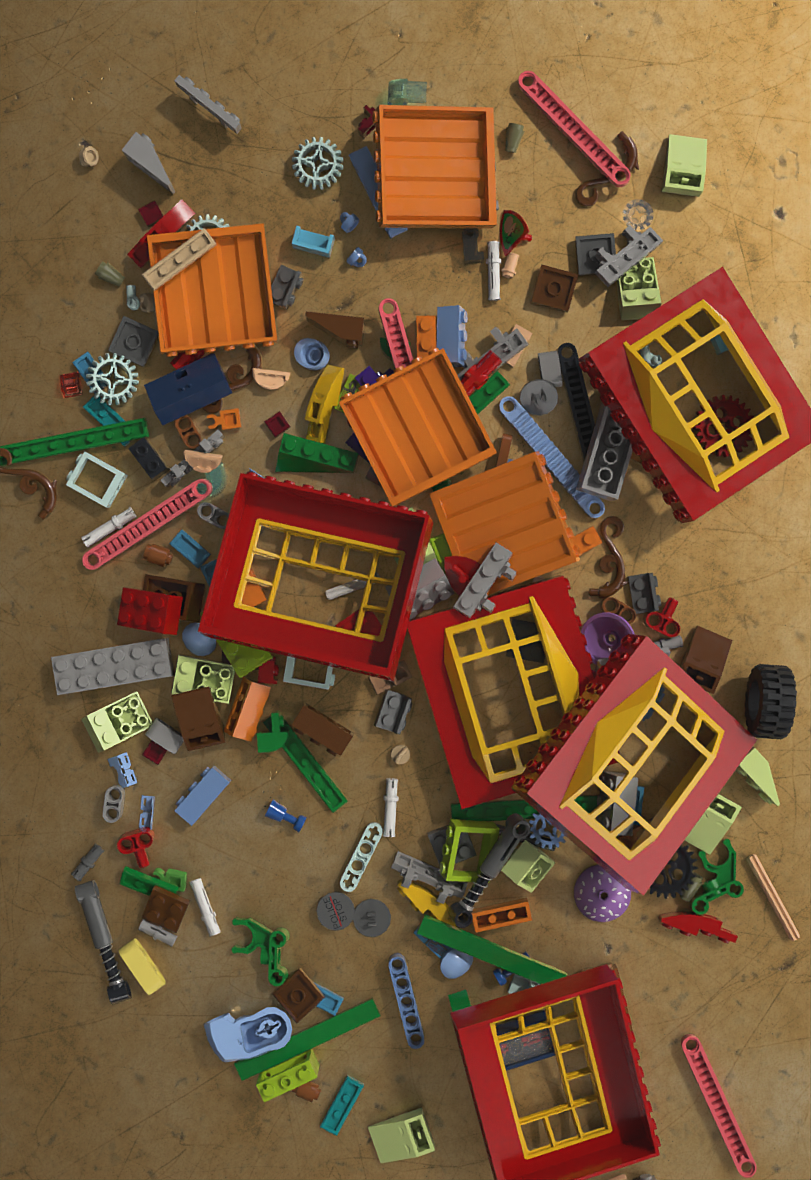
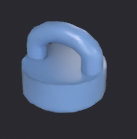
M343 212L340 215L341 228L346 233L351 232L359 223V218L355 214L349 215L347 212Z
M357 247L347 258L346 262L351 266L354 265L360 268L366 264L367 258L363 254L364 251ZM359 257L362 259L360 263L357 262Z

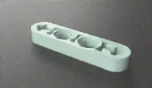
M371 822L367 825L341 877L340 886L346 892H351L357 887L382 836V826L377 822ZM374 826L378 827L377 831L379 832V834H374L372 840H374L375 843L368 839H364L365 836H367V838L370 837L371 831L369 830V828L373 829ZM363 843H368L371 846L369 853L361 852L360 846ZM353 861H361L363 864L362 869L354 870L352 868ZM351 873L359 875L358 878L356 876L353 877V886H345L344 879L348 880Z

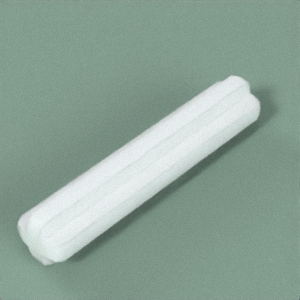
M375 572V577H379L377 572ZM356 579L326 590L327 599L331 600L365 587L366 581Z

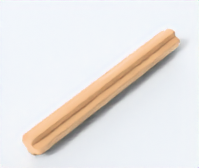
M752 854L748 856L747 861L791 941L800 938V935L757 855Z

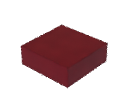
M155 200L138 209L148 227L157 223L164 216Z
M280 411L264 421L275 438L291 428Z
M151 740L142 756L159 765L168 750Z

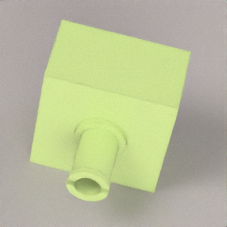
M525 840L518 849H514L510 855V860L501 871L514 883L532 893L556 862L541 849Z

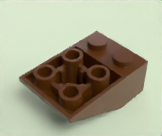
M697 625L679 667L706 692L714 694L721 679L733 640Z
M209 686L171 695L187 751L225 743L224 725Z

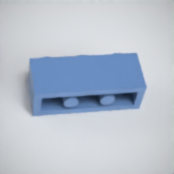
M460 305L437 307L436 348H439V350L444 348L453 367H464V360L467 359L465 323L468 321V315Z
M215 765L211 769L207 767L200 775L203 779L199 783L195 781L188 789L190 791L189 795L186 798L182 796L175 804L178 806L175 812L191 826L232 781Z

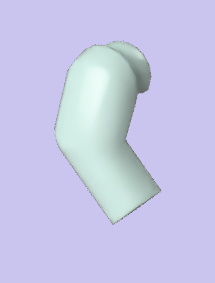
M128 285L126 286L127 306L131 310H137L140 307V301L136 296V286Z
M649 344L640 349L641 357L651 367H657L662 363L660 355L656 356L650 352Z

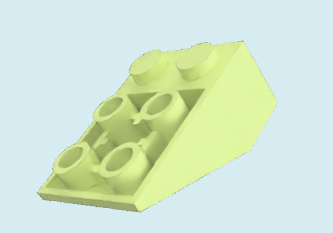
M669 134L661 192L700 197L704 189L706 174L707 139Z
M654 257L642 259L617 280L621 320L641 319L661 306Z
M178 654L171 693L178 694L209 686L215 702L229 704L235 670L230 664Z
M137 691L81 719L98 753L148 729L153 723Z
M752 747L736 771L743 777H747L745 781L753 789L760 791L758 795L766 803L768 802L770 805L773 803L779 806L780 802L769 763L756 748Z
M718 794L685 838V841L711 854L733 824L742 807Z
M422 1107L368 1126L380 1163L416 1158L435 1151V1143Z

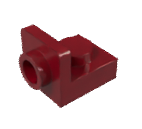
M367 105L363 108L364 113L369 118H364L358 125V133L363 139L376 128V123H373L372 120L375 108H369Z

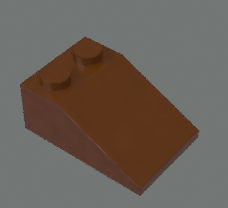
M306 311L305 316L309 323L340 343L347 345V348L358 349V346L363 345L365 327L363 317Z
M145 574L143 590L183 597L180 620L199 622L205 584Z

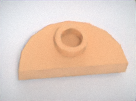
M252 368V376L255 382L268 390L278 389L288 381L291 373Z
M191 450L184 451L185 461L193 467V470L201 473H209L216 469L223 455Z

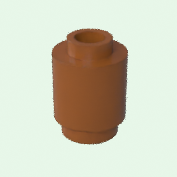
M148 544L143 558L147 559L149 563L165 568L166 565L171 564L173 554H170L171 550L156 544Z
M309 1081L292 1089V1092L295 1093V1096L312 1103L313 1099H318L321 1089L318 1088L319 1084Z

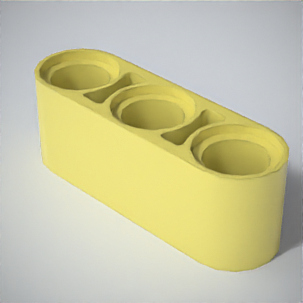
M136 938L118 950L120 956L148 995H151L166 984L164 977Z

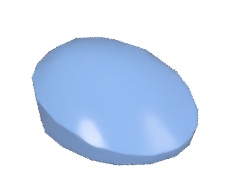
M301 339L294 348L296 361L309 370L316 371L324 368L330 359L328 348L316 339Z
M190 623L182 633V640L186 648L197 656L211 654L216 647V639L206 637L198 632L200 623Z
M450 948L443 954L440 960L442 974L449 979H456L462 976L471 967L473 956Z

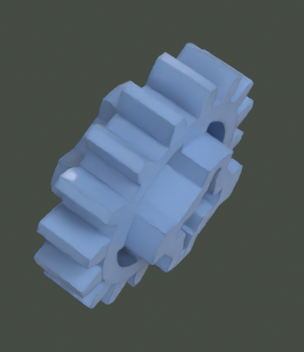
M533 814L535 821L530 820L529 823L533 825L530 828V832H533L530 838L537 839L535 845L542 843V849L548 845L549 850H552V845L555 844L559 848L558 842H566L563 838L565 836L563 833H561L559 838L557 837V828L555 826L552 829V834L549 831L545 832L546 822L549 826L553 824L541 814ZM541 819L542 827L536 831L537 822ZM540 837H549L551 841H545Z

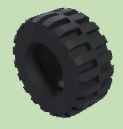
M758 664L751 670L745 693L746 726H748L747 730L756 738L781 740L791 732L796 713L797 690L796 681L794 680L795 676L787 666Z

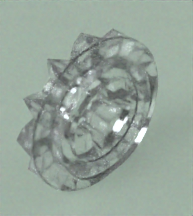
M632 200L623 210V221L627 227L631 226L634 230L647 228L653 220V209L644 200ZM635 210L643 214L640 217V223L637 218L632 217L635 214Z

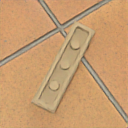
M204 228L144 272L142 276L155 291L217 244Z

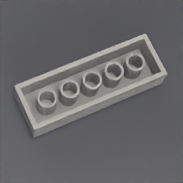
M601 403L576 490L609 501L618 500L632 454V444L629 439L622 435V428L619 423L612 419L609 407Z
M169 638L51 657L57 695L175 675Z

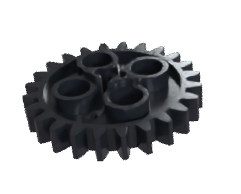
M681 844L676 851L678 858L675 861L670 859L667 865L670 864L671 866L668 869L672 884H669L668 873L664 869L660 873L664 877V882L658 884L655 880L650 886V894L656 891L659 898L664 893V898L668 899L669 893L673 898H676V892L683 895L682 889L690 890L687 884H694L691 877H697L693 870L698 869V867L693 866L697 859L691 858L694 851H687L689 845L683 847ZM676 869H680L683 873V877L680 880L674 877Z

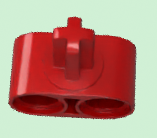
M669 597L661 613L653 611L646 613L643 618L645 626L667 637L677 636L680 633V625L671 617L678 605V601ZM651 615H655L658 619L657 623L653 626L649 623ZM669 623L675 626L672 634L666 631V626Z
M142 827L121 835L117 843V849L122 854L134 853L139 868H145L150 864L145 849L151 846L155 833L153 829L150 830V827ZM147 834L150 840L143 841L140 835ZM129 840L132 845L130 847H126L123 845L122 841Z

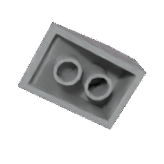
M135 132L122 149V152L131 163L170 193L174 194L175 189L154 149L155 145L152 143V140L144 133L140 135Z

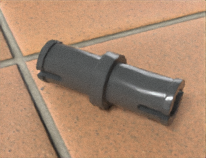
M95 843L88 854L81 858L80 864L71 875L78 881H81L89 869H93L94 863L105 850Z

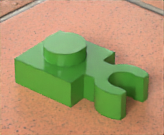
M161 868L154 870L153 875H157L155 878L179 887L178 891H185L187 872L170 868L167 872Z

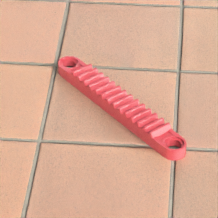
M522 72L518 79V85L531 102L547 116L548 120L552 121L553 125L557 126L558 130L616 187L626 186L631 176L629 169L534 72ZM530 77L533 80V84L525 86L522 83L523 79ZM616 173H625L626 179L618 181L615 178Z
M386 298L379 304L378 311L394 368L396 369L402 365L405 368L411 365L413 360L399 307L395 300ZM390 303L393 305L394 310L391 314H386L383 311L384 304Z
M207 479L194 481L87 551L82 558L83 565L89 570H94L114 559L128 548L134 546L207 498L212 493V484ZM200 483L205 484L207 487L205 494H200L197 490V486ZM91 554L97 557L96 565H92L88 561Z
M686 1034L681 1039V1048L739 1174L745 1178L752 1177L757 1170L756 1163L702 1044L694 1034ZM688 1040L696 1041L695 1048L687 1049L686 1042ZM744 1162L751 1163L749 1171L741 1170Z

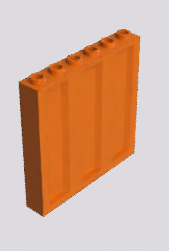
M379 105L373 111L372 120L373 123H376V131L373 132V142L376 143L374 163H377L374 180L378 184V190L375 191V202H378L376 222H379V228H493L497 225L493 107Z
M264 223L206 229L217 245L154 291L161 353L166 354V357L178 356L177 353L185 352V355H194L199 350H204L205 353H213L218 348H224V351L236 350L235 347L243 346V349L255 348V344H262V347L274 346V342H277ZM201 230L147 235L150 266L152 267Z
M435 348L429 351V356L423 359L421 356L411 361V365L405 368L402 365L393 370L394 374L388 377L386 374L376 379V383L372 385L367 383L358 388L359 392L353 395L351 392L347 393L339 401L392 507L497 454L444 348L440 350Z
M539 451L429 493L452 556L467 557L482 564L495 543L512 552L513 555L508 561L511 564L509 567L516 571L517 575L513 581L503 575L500 578L497 577L487 595L580 561L581 552L579 547L573 543V531L571 527H567L565 521L567 520L565 510L560 508L558 503L560 501L557 490H553V478L550 472L547 473L544 466L547 464L546 459Z

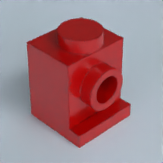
M272 656V659L259 666L257 683L278 684V679H275V676L279 674V665H276L275 656Z

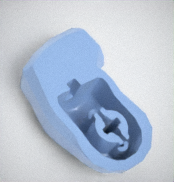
M266 1007L255 1014L240 1016L236 1019L230 1013H225L204 1023L207 1040L214 1053L222 1062L252 1059L267 1052L278 1050L288 1043L292 1033L289 1017L285 1012L276 1007Z

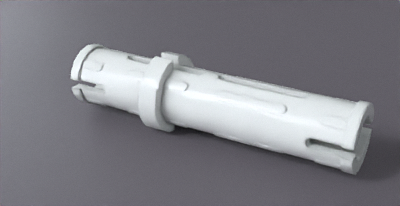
M499 241L487 242L488 259H486V264H488L489 301L501 300Z
M129 507L119 515L112 516L111 520L82 536L84 544L90 547L113 531L122 529L123 525L137 518L133 509Z
M386 778L384 837H389V835L395 837L396 803L399 801L397 796L398 779L392 778V780H390L391 778Z
M199 878L189 882L202 915L201 920L206 925L209 937L220 933L221 931L215 918L216 913L211 908L202 879Z

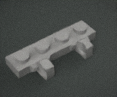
M178 75L174 80L177 87L185 92L191 101L196 105L200 104L219 119L225 128L229 127L236 134L242 129L239 123L240 119L235 114L224 111L225 107L220 102L215 101L214 103L210 100V95L203 89L195 88V83L191 79Z
M628 226L622 233V236L627 238V246L616 255L606 253L604 247L597 251L595 257L600 262L599 265L601 267L596 270L595 274L607 287L662 244L663 240L651 227L641 233Z
M498 327L490 331L497 340L494 343L495 346L490 350L503 361L496 370L529 345L518 329H515L510 334L507 332L502 334ZM490 350L481 357L474 359L466 351L467 359L464 360V370L458 374L460 381L464 378L467 370L474 364H477Z
M217 430L208 439L204 438L199 443L200 446L194 451L210 453L224 442L222 439L225 436L221 431ZM184 459L178 465L175 464L171 467V471L160 481L166 487L170 485L173 487L181 480L185 473L191 472L193 467Z
M495 543L453 606L454 609L469 618L472 617L476 609L481 611L483 608L492 613L495 604L486 599L488 597L487 592L497 577L500 578L503 575L513 581L517 575L516 571L509 567L511 564L508 561L513 555L512 552Z
M399 851L391 867L401 872V876H404L401 886L409 888L412 880H420L435 887L437 891H440L437 902L444 904L448 896L452 897L453 895L462 899L468 883L446 881L440 874V869Z

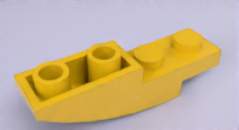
M327 365L318 379L305 415V420L309 421L306 439L325 443L332 406L338 405L345 368Z
M402 879L397 881L399 886L397 890L403 897L407 896L411 900L410 905L415 911L420 910L423 914L429 909L428 913L431 917L457 927L449 918V906L445 902L444 904L437 902L438 896L413 882H411L409 888L401 886Z

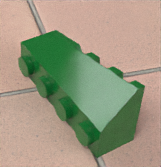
M284 433L275 472L354 473L359 454Z

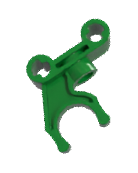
M725 838L722 841L727 848L728 856L725 862L720 865L709 863L704 851H698L697 853L702 861L703 868L716 873V877L704 882L701 885L704 892L691 899L690 908L696 914H705L709 910L708 902L724 894L732 898H738L744 892L742 883L736 880V851L733 849L729 839ZM732 884L738 886L736 893L730 891ZM702 900L704 902L702 909L696 910L697 901Z
M251 917L234 918L232 924L234 926H247L251 930L253 938L252 942L247 946L234 945L231 949L232 953L250 954L257 947H260V962L263 965H268V980L270 984L276 987L281 986L289 976L287 968L281 965V947L288 942L290 938L289 931L283 927L272 931ZM278 934L283 936L281 941L276 938ZM275 972H278L279 976H282V979H278V976L275 975Z

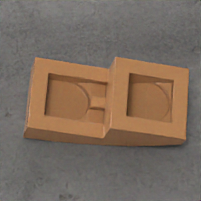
M405 660L398 663L394 682L372 676L368 677L377 695L385 691V689H389L412 678V675Z

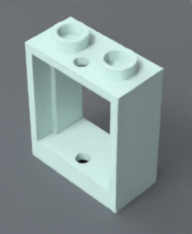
M84 451L83 454L77 457L75 462L77 466L74 471L71 470L67 475L66 480L68 482L66 485L104 507L110 508L128 475ZM88 459L116 474L102 499L75 484Z
M287 656L283 682L329 690L330 686H334L335 675L332 674L333 667L328 666L325 683L293 678L296 658Z

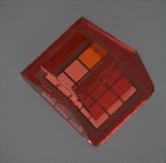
M79 372L60 375L61 391L64 398L83 395Z

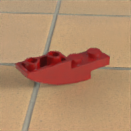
M183 199L180 200L139 240L127 255L142 268L150 260L147 235L178 232L196 213Z
M677 911L660 914L658 917L662 922V926L671 930L673 927L680 929L679 932L689 937L691 934L697 936L699 929H701L700 933L709 937L712 934L716 935L718 940L727 944L730 941L736 943L738 938L735 932L722 928L723 921L712 915H699L691 911Z

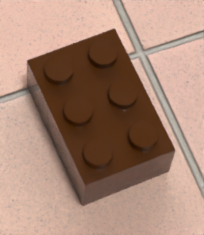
M307 703L304 704L292 723V726L295 727L293 730L302 736L304 734L311 737L310 741L317 746H320V744L327 747L326 751L333 756L337 754L341 756L354 736L352 731Z

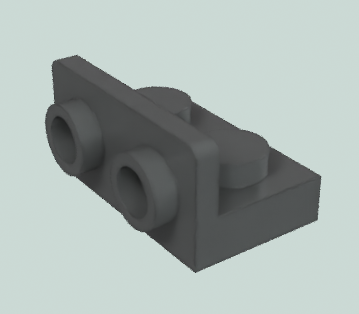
M283 265L280 266L271 286L273 304L286 310L288 306L292 307L296 298L294 293L297 288H301L304 281L302 272L292 270Z
M653 573L627 576L632 607L636 614L659 611L658 606H661V599L659 595H656L655 587H658L657 577L653 576Z
M385 689L374 726L400 735L406 726L405 719L407 713L412 708V698Z

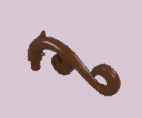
M621 131L617 137L623 142L622 145L625 147L624 154H628L625 166L630 172L634 167L639 170L637 145L631 136L628 137ZM618 172L615 175L618 181L626 177L623 172ZM606 177L584 182L576 190L578 203L585 207L594 205L598 200L597 189H592L593 195L589 198L583 195V190L588 186L611 182Z
M256 345L255 348L246 350L249 354L248 361L251 360L252 365L249 373L244 378L238 379L236 376L237 374L244 375V369L241 365L234 364L228 368L227 378L231 382L229 384L231 390L241 389L254 381L252 368L262 369V356ZM223 399L217 400V403L214 405L208 404L202 408L208 413H217L222 409Z
M0 448V457H5L7 466H10L12 464L11 453L7 449ZM0 467V473L23 476L19 487L25 494H34L37 491V484L30 485L29 481L32 479L38 481L46 491V497L43 496V509L38 516L44 520L49 513H52L57 503V480L51 482L43 474L30 469H6Z
M616 516L607 517L601 523L602 537L612 555L603 556L599 563L601 571L611 573L614 567H611L610 563L614 562L617 567L616 577L611 584L606 582L599 589L589 588V596H598L599 598L610 597L629 583V581H624L626 569L622 555L606 533V528L610 524L616 527V532L611 537L617 538L623 533L624 523Z

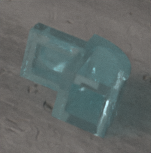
M408 79L390 81L388 83V105H407V102L426 103L427 82L408 81Z
M223 462L216 469L205 473L206 479L212 484L211 497L221 494L227 485V472ZM200 483L197 486V490L200 494H205L207 487L205 484Z

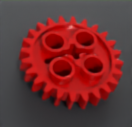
M721 395L719 399L717 396H714L712 401L710 399L707 400L720 423H725L724 426L727 428L725 429L727 434L733 432L732 430H736L754 418V415L748 416L747 414L750 412V408L744 409L746 403L738 404L739 398L732 401V395L725 398V395ZM701 405L700 408L702 411L696 412L698 416L704 413V409ZM717 409L722 410V418L717 415ZM708 417L693 427V429L698 430V433L694 436L701 438L698 441L699 444L704 443L703 450L721 440V436L715 427L714 435L709 433V426L714 427ZM734 418H737L740 422L738 427L734 425ZM750 429L732 439L734 449L738 453L743 452L742 447H748L746 441L753 440L749 436L751 434ZM725 444L715 450L716 457L721 456V454H723L724 458L729 456Z

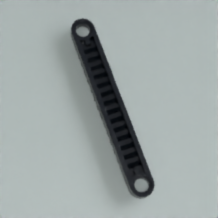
M564 343L558 348L557 352L584 463L595 422L582 369L579 366L580 361L578 360L577 349L571 343ZM563 348H570L572 350L570 358L562 356L561 351Z

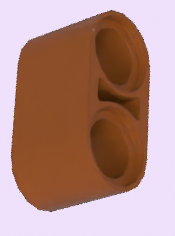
M187 415L176 419L175 427L184 444L189 449L195 450L200 446L199 443L203 438L194 421ZM184 419H188V428L181 429V421ZM192 436L198 437V443L195 446H190L189 439Z
M606 597L601 601L600 608L603 612L614 613L622 617V612L628 610L631 613V618L627 622L631 624L635 621V610L618 599ZM608 600H612L615 604L612 611H608L605 608Z

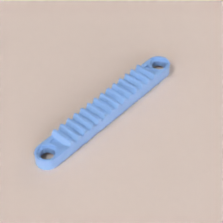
M504 397L499 404L501 414L534 452L539 451L540 454L544 455L547 463L545 466L582 510L591 518L602 516L605 511V505L601 499L576 490L580 478L577 470L574 469L572 464L569 463L514 397ZM506 401H511L514 404V409L510 412L505 411L503 408V404ZM597 503L600 506L598 514L590 512L591 504Z

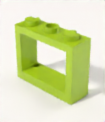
M450 819L446 830V844L442 848L443 860L440 862L439 870L446 881L475 882L477 880L478 874L480 875L481 873L480 866L498 840L500 829L494 822ZM461 832L484 833L477 871L454 870Z
M313 1049L259 1073L256 1086L264 1102L318 1077L320 1064Z

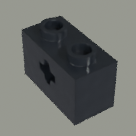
M145 437L128 448L152 480H157L170 470Z

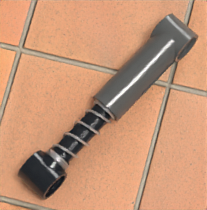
M511 814L506 819L504 831L480 866L481 873L480 875L478 874L479 877L473 882L474 884L471 889H468V894L460 902H455L449 907V917L457 927L466 928L472 923L473 905L475 902H478L479 896L483 895L484 888L488 887L490 880L497 877L519 841L529 835L530 825L520 814Z
M95 880L76 885L75 894L77 900L82 906L95 949H100V956L103 959L102 964L105 965V972H107L109 978V986H107L108 998L112 1005L132 998L131 989L127 980L122 979L123 977L119 974L121 971L117 968L118 962L115 961V953L111 949L113 947L111 945L113 939L100 902L97 883Z

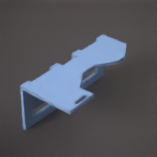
M127 752L108 758L110 767L113 766L117 770L118 782L122 788L138 783L134 771L129 769L131 762Z
M142 795L141 810H143V813L140 814L139 828L150 827V830H152L155 796Z

